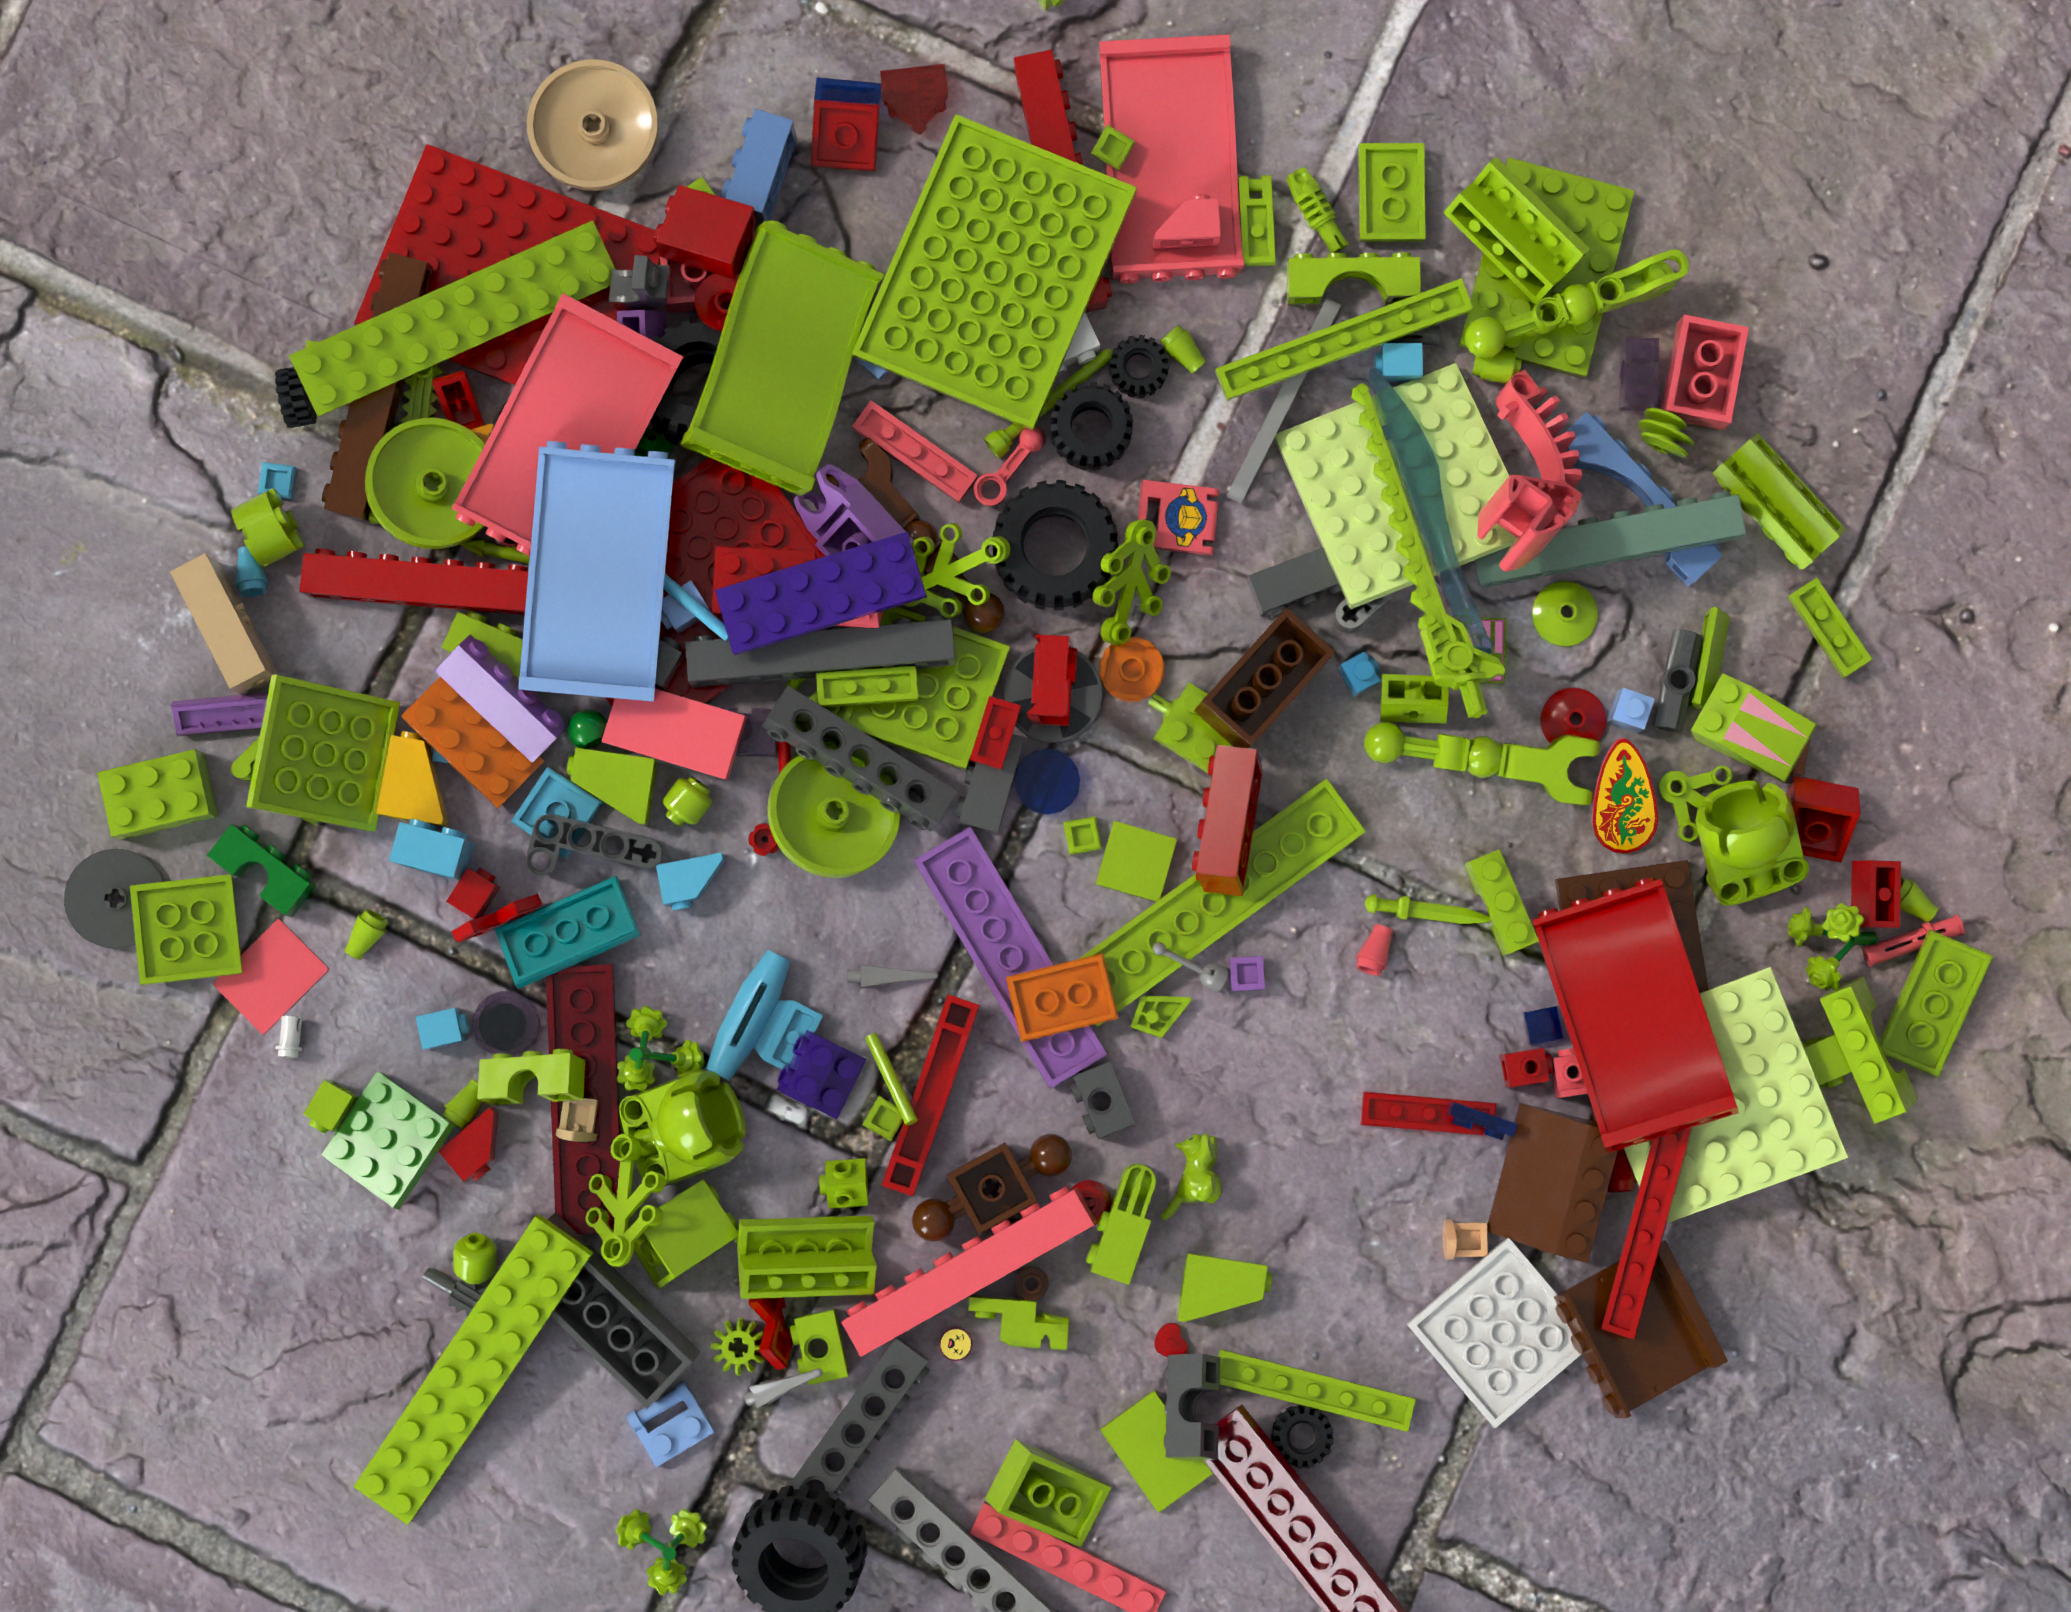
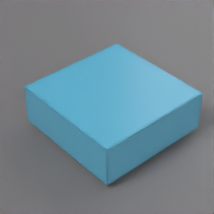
M262 462L258 495L275 488L282 499L293 500L297 468L290 465Z

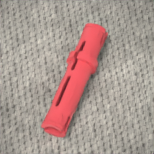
M1958 915L1933 924L1926 922L1921 924L1919 929L1894 936L1868 947L1865 946L1862 948V953L1867 965L1872 967L1875 964L1919 950L1924 939L1918 940V938L1925 936L1929 929L1933 931L1941 930V934L1950 938L1964 935L1963 923ZM1909 942L1907 945L1885 952L1887 948Z

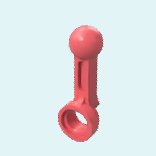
M1035 427L1034 431L1027 428L1023 429L1019 437L1020 444L998 472L986 473L977 479L974 485V494L981 504L993 507L1004 501L1007 495L1008 481L1030 453L1041 450L1045 444V434L1040 428ZM995 481L1000 486V494L995 499H986L982 494V487L986 482Z

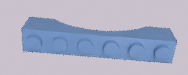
M1586 412L1565 431H1574L1576 436L1565 451H1579L1580 457L1574 464L1575 468L1592 470L1610 476L1629 488L1641 499L1646 507L1663 504L1664 509L1676 507L1673 503L1675 501L1673 495L1662 486L1659 488L1651 480L1652 474L1642 463L1636 464L1628 455L1630 451L1627 446L1619 439L1614 440L1606 432L1607 426L1598 416H1591ZM1716 543L1665 553V563L1689 587L1723 555L1718 551L1720 546Z

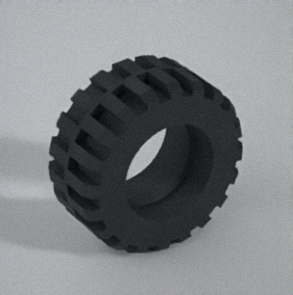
M700 318L699 323H692L691 319L682 320V326L675 329L670 325L663 329L664 336L661 338L655 336L652 339L656 343L683 356L650 420L654 429L659 434H664L666 440L674 445H677L679 441L682 442L684 433L689 429L697 406H688L676 401L672 396L673 386L677 378L689 367L701 363H713L722 333L708 327Z
M1056 480V483L1047 484V481L1037 482L1036 487L1029 489L1027 486L1019 491V495L1013 499L1011 497L1005 504L1003 512L999 513L993 537H1004L1009 542L1011 551L1005 561L995 564L998 575L1003 579L1006 588L1010 592L1013 591L1018 596V599L1025 604L1030 602L1035 605V608L1044 610L1045 607L1054 608V611L1064 610V607L1069 606L1075 608L1083 605V601L1088 598L1092 599L1094 590L1109 581L1111 574L1101 569V560L1107 553H1112L1118 548L1117 527L1112 521V514L1108 507H1104L1100 503V498L1095 493L1089 494L1084 491V486L1075 483V486L1067 485L1064 480ZM1060 516L1070 519L1084 533L1086 539L1085 556L1080 565L1070 573L1059 576L1046 575L1037 571L1029 563L1024 551L1025 536L1030 527L1042 518ZM992 545L993 556L995 557L997 555V548Z
M800 1485L799 1489H793V1486H785L780 1488L779 1493L776 1490H771L764 1494L763 1498L756 1500L750 1507L749 1512L746 1513L733 1544L731 1553L733 1556L731 1562L734 1574L738 1575L736 1581L741 1590L746 1589L748 1591L747 1598L753 1604L758 1602L762 1605L761 1610L764 1612H838L843 1608L844 1603L848 1602L853 1596L866 1562L868 1544L865 1542L866 1534L861 1524L857 1525L859 1518L852 1509L847 1511L845 1509L846 1503L838 1497L834 1500L828 1496L829 1492L822 1489L819 1492L812 1491L811 1486ZM786 1538L805 1541L814 1546L823 1555L827 1564L818 1568L795 1566L779 1555L773 1542Z

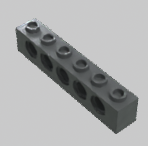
M789 685L783 691L762 725L773 739L789 743L796 748L795 750L800 756L809 760L814 759L821 763L829 774L845 778L853 783L852 786L855 790L864 795L870 794L881 801L880 803L885 809L894 813H901L909 818L910 824L920 830L931 832L939 824L957 793L955 789ZM794 721H803L808 727V732L799 731ZM823 738L833 740L837 749H828L823 743ZM851 756L860 757L864 761L865 767L855 766ZM880 773L889 775L893 785L884 784L880 779ZM908 791L916 792L920 796L921 803L911 801Z
M899 1336L894 1338L788 1486H793V1489H799L800 1485L807 1486L810 1480L817 1479L824 1484L825 1491L829 1492V1497L833 1493L840 1496L850 1482V1479L846 1477L847 1473L853 1465L858 1469L861 1467L870 1454V1451L866 1449L873 1438L878 1441L882 1438L890 1426L886 1419L894 1410L899 1414L910 1399V1396L905 1393L912 1383L919 1386L930 1371L925 1366L929 1358ZM891 1369H899L905 1376V1382L898 1387L891 1386L886 1380V1373ZM877 1396L884 1401L885 1409L883 1412L873 1414L868 1411L866 1401L870 1397ZM859 1424L865 1431V1437L857 1442L850 1440L846 1434V1429L849 1425ZM831 1452L841 1453L845 1458V1465L839 1469L831 1468L826 1460L827 1455Z

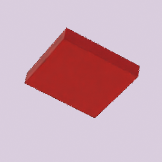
M815 99L810 166L876 171L880 104Z

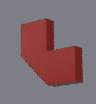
M538 894L513 901L500 910L470 920L451 932L456 942H462L494 930L497 926L518 919L540 908L542 905L541 899Z
M749 1299V1306L766 1323L759 1352L776 1370L787 1368L793 1340L790 1327L786 1328L782 1309L786 1308L785 1299Z

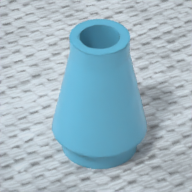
M247 546L237 549L238 562L235 587L239 589V593L243 597H256L265 594L266 586L269 582L263 566L258 564Z

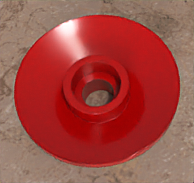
M715 273L705 278L699 284L694 298L695 310L701 321L708 327L722 332L728 310L721 307L723 305H730L740 274L736 273L733 279Z
M1565 688L1554 693L1545 702L1541 711L1540 725L1543 735L1549 743L1563 735L1588 738L1599 742L1606 729V713L1600 700L1591 692L1581 688ZM1572 713H1577L1581 717L1579 725H1574L1570 722V715Z

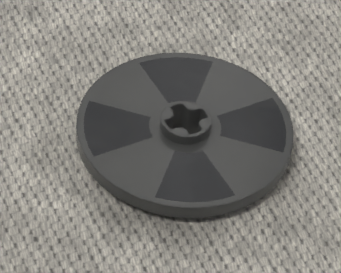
M1035 648L1027 651L1012 665L1004 684V700L1021 705L1015 726L1026 736L1044 743H1061L1080 736L1095 721L1102 703V684L1094 665L1086 656L1078 651L1076 684H1072L1069 726L1032 724L1026 713L1033 707L1031 700Z

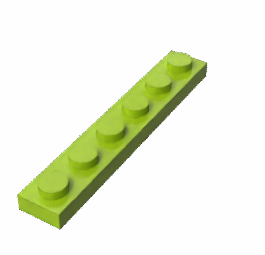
M1219 1348L1217 1357H1220L1221 1385L1406 1432L1409 1430L1416 1401L1413 1397Z

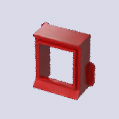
M1036 634L1035 638L1038 644H1035L1031 700L1033 707L1026 715L1032 724L1069 726L1072 684H1076L1078 648H1074L1069 636Z

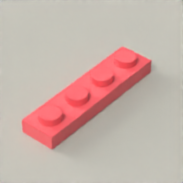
M871 400L852 425L854 431L864 438L872 439L884 452L958 504L978 478L976 473Z

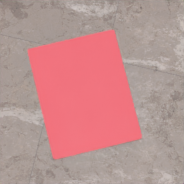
M277 919L241 955L243 974L220 976L213 985L261 1034H265L328 971V967L280 919Z

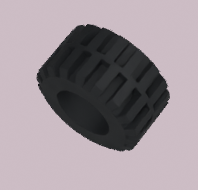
M1090 382L1089 386H1083V383L1076 385V389L1071 391L1069 388L1065 391L1064 397L1062 399L1059 398L1055 403V409L1051 415V440L1053 446H1056L1059 456L1061 458L1064 456L1067 459L1066 463L1071 466L1077 464L1079 469L1086 470V467H1093V471L1100 470L1101 466L1106 465V467L1113 465L1114 460H1119L1124 455L1125 449H1128L1133 430V416L1130 414L1128 402L1122 400V394L1118 391L1112 392L1110 390L1111 386L1104 384L1103 387H1099L1097 382ZM1087 410L1103 413L1111 423L1109 436L1097 443H1086L1078 439L1072 431V422L1079 413Z

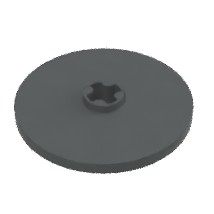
M108 849L94 853L79 863L67 881L64 892V906L68 920L80 936L95 945L114 949L136 945L130 885L164 882L157 868L148 859L135 852L124 849ZM118 889L119 895L125 897L124 903H118L117 908H112L113 905L107 901V896L113 895L114 891Z

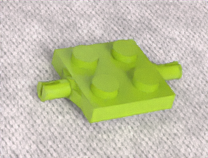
M1190 682L1180 697L1172 703L1154 693L1148 705L1163 713L1164 716L1162 725L1153 739L1208 773L1209 758L1216 755L1217 745L1233 747L1194 712L1208 694Z

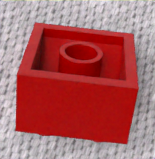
M1793 775L1786 794L1790 798L1803 855L1841 863L1861 813L1859 788Z

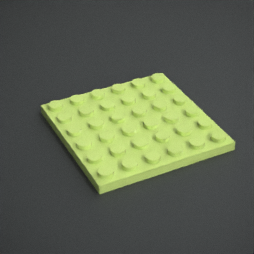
M1454 363L1422 376L1421 380H1411L1371 396L1433 577L1512 546L1517 537L1497 523L1484 539H1479L1477 536L1479 512L1509 477V474L1457 364ZM1357 402L1276 433L1274 437L1350 609L1413 585L1412 582L1403 576L1404 566H1407L1409 560L1395 550L1396 542L1402 535L1388 525L1389 514H1392L1394 509L1381 500L1382 489L1387 484L1373 474L1374 464L1379 461V458L1366 449L1367 438H1370L1372 433L1359 424L1360 413L1365 408Z
M1771 966L1700 993L1739 1114L1693 1127L1667 1223L1848 1158L1843 1141ZM1652 1140L1624 1148L1639 1187Z

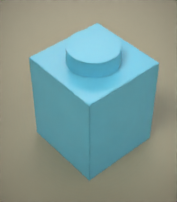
M1422 343L1382 344L1380 353H1375L1374 372L1380 373V383H1404L1411 380H1421L1423 376Z
M451 1008L416 1016L422 1049L429 1050L467 1041L466 1033H470L469 1020L466 1013L461 1014L460 1008Z

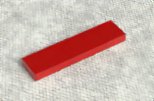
M1363 1091L1360 1125L1494 1136L1497 1103Z

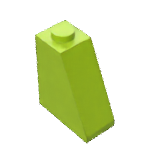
M575 748V755H570L567 763V775H571V781L639 825L649 826L658 761L653 758Z
M1186 1252L1177 1320L1186 1322L1263 1300L1264 1292L1270 1293L1272 1273L1267 1272L1268 1266L1266 1264Z

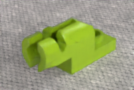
M969 1296L968 1311H975V1317L994 1319L995 1313H1002L1000 1340L1007 1345L1039 1349L1041 1340L1044 1335H1047L1050 1340L1051 1349L1067 1350L1069 1317H1060L1042 1311L1041 1315H1037L1036 1300Z

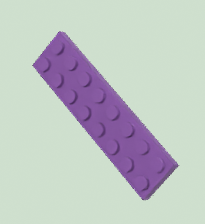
M968 827L913 861L1020 1038L1006 977L1053 966V963L972 828ZM1090 1026L1022 1042L1050 1089L1107 1055Z

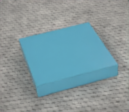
M547 767L511 822L532 836L534 824L541 815L551 813L591 823L604 803ZM547 819L541 822L539 831L542 836L552 838L557 835L559 827L555 821ZM580 827L573 831L572 840L575 844L578 843L586 828ZM564 848L559 849V854L565 858H568L572 850Z

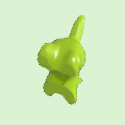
M1208 1133L1202 1136L1194 1134L1183 1142L1175 1144L1176 1148L1184 1153L1186 1165L1178 1184V1191L1161 1214L1160 1219L1167 1220L1172 1217L1182 1203L1206 1202L1212 1204L1221 1196L1223 1190L1221 1178L1212 1170L1218 1155L1215 1136H1209Z

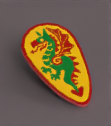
M1619 738L1611 746L1601 765L1593 800L1592 827L1595 837L1603 847L1616 853L1627 854L1640 850L1651 841L1657 831L1659 819L1657 801L1646 763L1638 749L1629 739Z

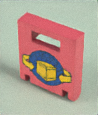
M1142 480L1137 520L1146 519L1148 501L1158 502L1160 500L1158 526L1153 543L1155 550L1207 556L1214 555V547L1202 545L1203 542H1215L1218 502L1208 501L1207 497H1219L1220 490L1209 487Z

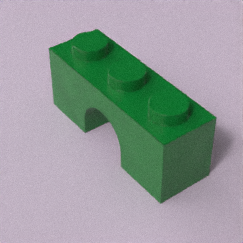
M230 824L206 856L232 876L239 878L251 865L261 863L268 872V883L259 896L284 916L293 917L316 887L309 880L312 875L298 864H295L292 868L283 861L286 855L272 844H269L266 848L258 842L257 839L260 835L249 826L243 824L240 828Z

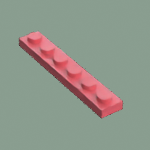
M985 1501L969 1534L1128 1612H1157L1166 1593V1590L1071 1543L998 1513Z

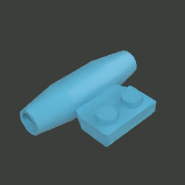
M770 950L765 952L742 983L718 1030L706 1069L716 1072L719 1076L730 1081L752 1050L755 1049L762 1060L782 1070L784 1066H789L794 1056L793 1047L798 1037L804 1036L806 1030L815 1033L823 1015L794 1000H779L791 961Z

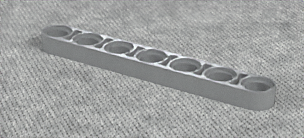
M1326 298L1308 334L1332 326L1341 308V304ZM1308 372L1284 381L1227 494L1228 498L1242 504Z

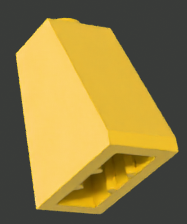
M402 731L401 737L391 735L376 814L408 821L412 818L430 823L431 825L448 827L449 820L435 764L432 762L430 745L421 740V736L417 733Z

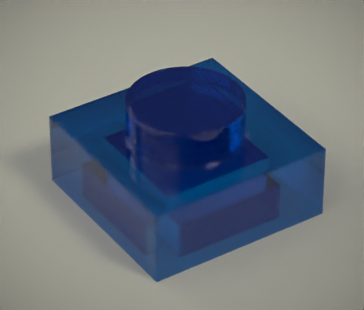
M1557 1006L1522 1013L1529 1045L1563 1039Z

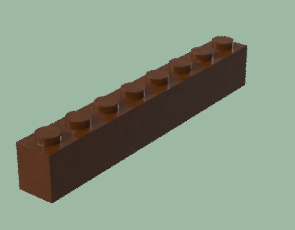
M389 252L387 260L383 259L379 268V279L382 280L379 292L375 291L372 296L370 305L371 311H374L372 318L426 295L433 266L425 261ZM405 379L346 404L349 407L347 419H343L339 426L338 438L341 439L339 450L333 453L330 462V470L333 471L330 484L326 483L322 493V502L325 503V510L369 521V512L372 510L365 492L367 464L377 443L386 433L393 429Z

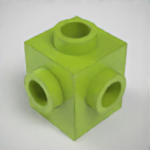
M865 1158L825 1161V1175H819L820 1195H827L828 1208L868 1206V1177Z

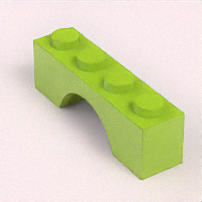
M1408 252L1394 253L1392 257H1379L1378 253H1362L1359 257L1346 258L1344 253H1330L1327 255V258H1314L1313 254L1299 253L1295 254L1294 258H1289L1286 265L1287 304H1320L1324 293L1331 285L1348 278L1361 279L1370 283L1378 290L1385 304L1395 303L1421 293L1420 257H1412V254Z

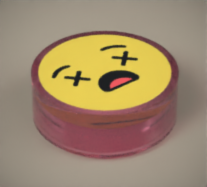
M962 1327L948 1328L943 1332L939 1340V1348L942 1355L951 1361L965 1359L970 1354L973 1346L970 1333Z

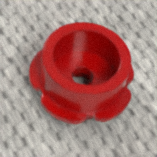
M767 823L758 824L755 826L754 831L749 834V845L754 848L753 850L756 854L766 856L768 853L774 854L778 851L779 847ZM768 837V842L763 843L762 838Z

